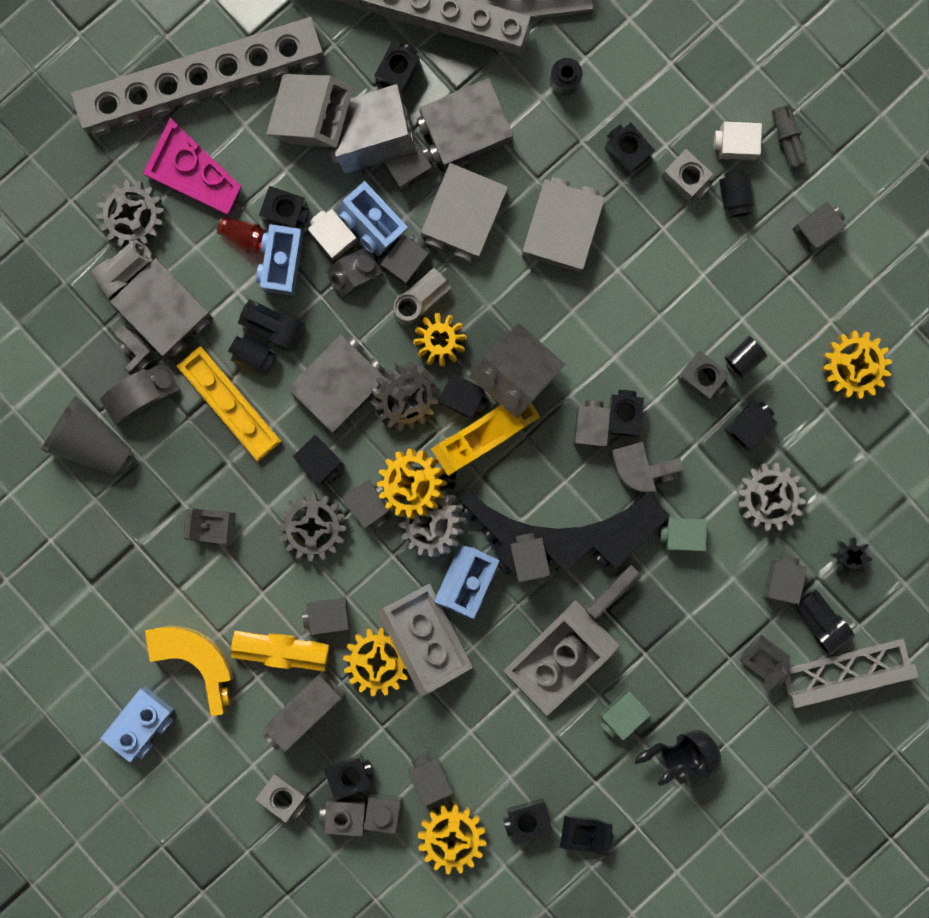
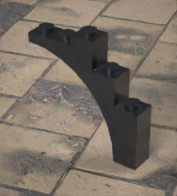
M469 490L459 499L463 503L461 511L471 521L478 518L485 527L481 531L493 544L498 540L503 544L494 552L498 560H500L497 566L506 575L513 572L515 576L516 571L510 544L516 543L515 536L534 533L535 539L542 538L545 553L547 554V563L556 572L560 568L567 572L592 547L596 550L593 557L604 568L610 565L616 569L670 516L649 493H645L628 508L605 520L582 527L555 529L532 526L510 519L485 505Z

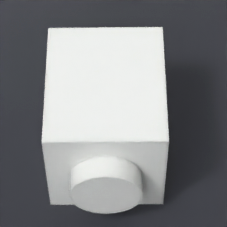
M723 122L720 131H715L714 149L719 150V159L756 161L761 155L762 123Z
M333 209L327 213L324 210L319 212L310 221L312 226L308 228L309 233L333 262L358 242L355 235Z

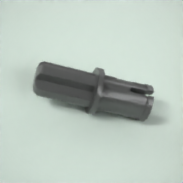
M783 105L773 109L771 112L779 133L777 139L778 142L783 144L789 166L791 168H799L805 165L807 159L799 137L802 135V132L797 128L791 105Z

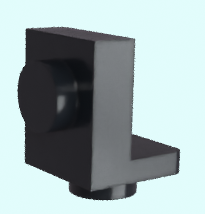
M565 815L560 847L565 850L588 851L608 856L609 848L613 841V826L597 818Z

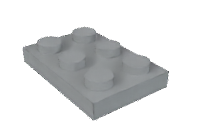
M430 583L377 611L420 696L434 691L473 668L442 606L434 603L436 595Z

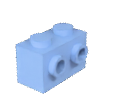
M365 181L342 200L336 211L339 215L338 217L349 230H353L360 237L362 246L368 252H374L378 257L397 242L408 228Z
M269 224L268 233L263 234L261 252H265L264 262L258 265L256 282L260 283V288L263 292L289 296L295 295L304 237L301 229Z
M459 545L434 603L474 619L482 605L483 597L495 575L496 567L500 560L475 548Z
M144 686L139 689L100 739L127 761L132 762L136 757L142 760L153 747L150 740L156 732L162 735L173 722V719L169 716L175 709Z

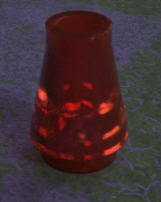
M225 216L222 217L217 227V234L224 236L247 253L251 251L254 253L259 252L263 234L266 233V230L262 229L260 224L230 219Z

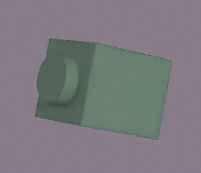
M667 518L665 524L660 525L659 541L660 543H665V549L706 551L707 519Z
M626 689L600 713V716L604 719L600 725L612 738L618 735L624 740L651 714Z

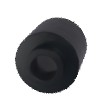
M562 58L555 62L551 70L550 85L557 94L568 96L578 90L583 75L580 64L572 58ZM561 73H568L571 77L564 78Z
M743 170L725 172V178L720 179L719 184L723 209L727 211L728 217L752 214V206L755 205L750 175L743 174Z
M246 333L243 338L236 336L228 350L232 354L230 361L254 375L259 373L264 377L277 356L271 352L272 348Z

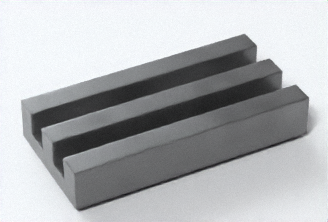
M628 565L585 610L592 617L598 618L639 576V572L632 565Z

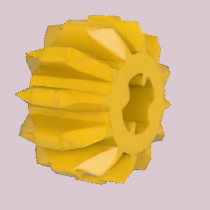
M436 313V324L433 325L425 317L423 323L428 329L425 330L421 327H416L415 332L424 338L413 340L414 346L425 345L424 348L419 350L417 355L421 358L430 353L427 360L428 365H432L435 357H439L440 367H445V356L448 355L450 361L455 363L457 358L452 351L455 350L462 354L465 351V348L456 344V342L466 341L467 336L464 334L455 335V333L462 329L463 325L457 323L451 328L450 325L453 320L451 315L446 317L445 323H441L440 313ZM438 333L440 336L446 334L449 338L445 339L447 345L443 348L439 344L433 346L431 342L435 341L434 334Z

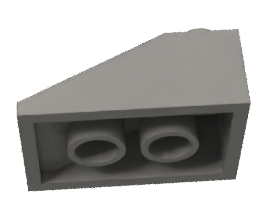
M575 600L503 671L548 716L605 663L620 645Z

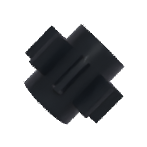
M854 537L850 538L849 545L838 541L837 545L840 549L837 553L830 554L831 557L837 558L838 561L834 569L841 570L847 568L846 575L849 577L853 576L854 569L865 573L866 570L863 565L866 561H872V558L866 556L865 553L869 545L862 544L856 546L857 540ZM847 551H856L857 554L854 556L856 563L846 562L849 557Z

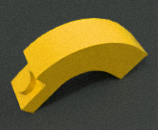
M532 403L518 418H515L500 405L468 427L440 442L431 450L449 476L497 447L541 417Z
M166 626L145 630L150 662L176 658L193 664L204 678L211 716L226 713V706L231 705V698L228 687H223L222 682L231 681L234 679L230 662L221 648L206 635L186 627Z

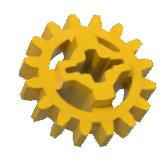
M857 330L850 332V339L845 334L838 336L840 344L831 342L828 345L833 352L823 354V358L828 360L829 364L821 368L823 371L830 372V376L825 379V382L834 381L836 383L832 390L834 392L844 389V398H849L855 392L856 399H862L864 391L869 396H873L876 394L874 386L880 389L885 386L881 378L891 376V373L885 370V366L891 364L892 360L884 359L883 356L889 349L888 347L882 349L878 347L881 341L879 337L870 341V332L863 333L861 338H859ZM856 344L851 354L840 353L846 346ZM870 351L873 353L876 363L872 361L869 355ZM859 359L858 364L863 366V369L855 372V366L851 364V361ZM837 367L841 368L845 376L844 380L839 375ZM861 377H873L867 384L858 386Z
M407 449L405 455L403 452L397 451L395 452L396 461L387 458L385 462L389 468L387 470H379V473L384 476V481L377 482V486L384 488V492L379 495V499L389 500L385 508L388 510L396 509L395 515L403 517L406 514L407 518L416 519L417 512L421 516H427V507L438 508L437 503L434 501L435 498H444L445 496L439 491V487L447 485L446 481L439 480V476L445 471L443 468H435L438 460L434 457L428 458L427 452L420 450L417 454L416 450ZM412 463H419L425 470L417 471L416 467L412 466ZM406 497L411 502V505L402 503L398 498Z
M384 627L379 628L378 634H373L371 628H367V637L363 638L359 633L355 635L358 642L357 645L348 643L347 648L352 651V654L343 656V660L350 662V666L344 669V673H353L354 676L349 681L350 684H354L357 681L361 683L359 692L362 693L368 687L371 688V696H375L377 689H381L384 695H388L389 686L396 690L400 688L397 681L399 678L407 680L408 676L403 672V669H406L390 636L384 635ZM374 641L371 651L367 654L358 653L363 645ZM386 643L395 649L398 658L389 655L385 650ZM378 647H380L381 659L386 660V665H381L377 676H375L374 664L369 663V658H374L378 652ZM357 665L363 666L370 674L369 680L360 674ZM387 670H397L392 678L381 682L382 674Z
M454 803L451 811H448L445 804H442L440 814L431 810L429 814L432 820L423 819L421 822L426 831L418 832V838L425 840V842L418 846L419 851L427 850L428 852L424 857V861L429 862L433 859L435 861L434 870L436 871L441 865L446 866V874H450L452 867H456L459 873H463V864L465 863L473 868V856L478 858L483 856L478 846H486V840L479 838V835L485 833V827L476 826L480 817L476 815L470 818L469 807H466L463 812H459L457 803ZM448 819V824L443 828L433 830L440 821ZM460 820L470 827L473 834L464 832L459 825ZM450 832H456V838L461 839L456 840L453 846L448 845V840L443 838L448 837ZM431 843L441 847L444 851V857L436 853ZM463 848H471L464 856L455 859L456 854Z

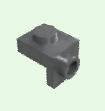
M365 248L339 259L327 270L332 287L338 291L341 297L347 296L354 289L377 279L383 274L372 253L368 252Z
M188 508L184 520V539L233 544L236 513Z
M761 634L741 654L740 661L765 679L763 688L768 692L776 684L781 686L790 674V655Z

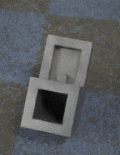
M162 363L149 370L143 369L129 376L109 389L99 399L116 426L140 415L150 405L174 395L180 389L166 365Z
M643 442L610 451L618 478L625 486L637 492L656 491L653 478L657 477L659 483L676 479V472L683 470L680 458L649 466Z

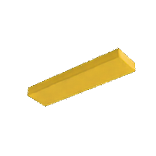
M201 346L177 365L178 369L257 462L282 442Z

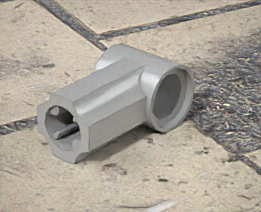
M133 240L113 258L107 259L96 266L90 275L108 300H111L152 262V253L146 245L138 240Z
M433 268L407 292L396 298L393 305L395 319L402 325H413L419 320L421 315L447 294L452 287L442 274ZM404 302H410L415 305L416 312L412 316H403L398 310L399 306Z

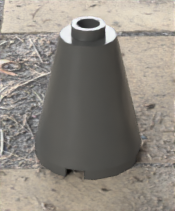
M76 396L73 397L41 447V450L48 454L113 476L118 471L124 474L133 460L129 456L131 449Z

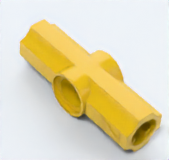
M236 630L232 640L231 658L264 662V665L276 668L292 669V667L325 672L329 644L298 640L295 636L268 633V635Z

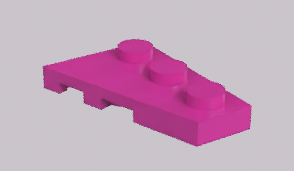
M171 118L169 119L143 175L229 216L242 190L241 185Z

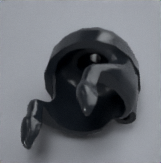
M688 730L677 737V743L673 746L657 743L652 748L641 752L635 759V764L644 763L659 753L669 770L663 773L658 781V785L668 784L677 776L682 779L686 778L687 786L690 789L697 788L709 781L721 765L719 747L714 739L703 730Z

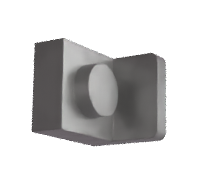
M122 325L114 333L120 339L117 345L130 357L133 354L136 355L124 370L130 375L143 369L147 370L153 363L150 358L155 352L129 327Z

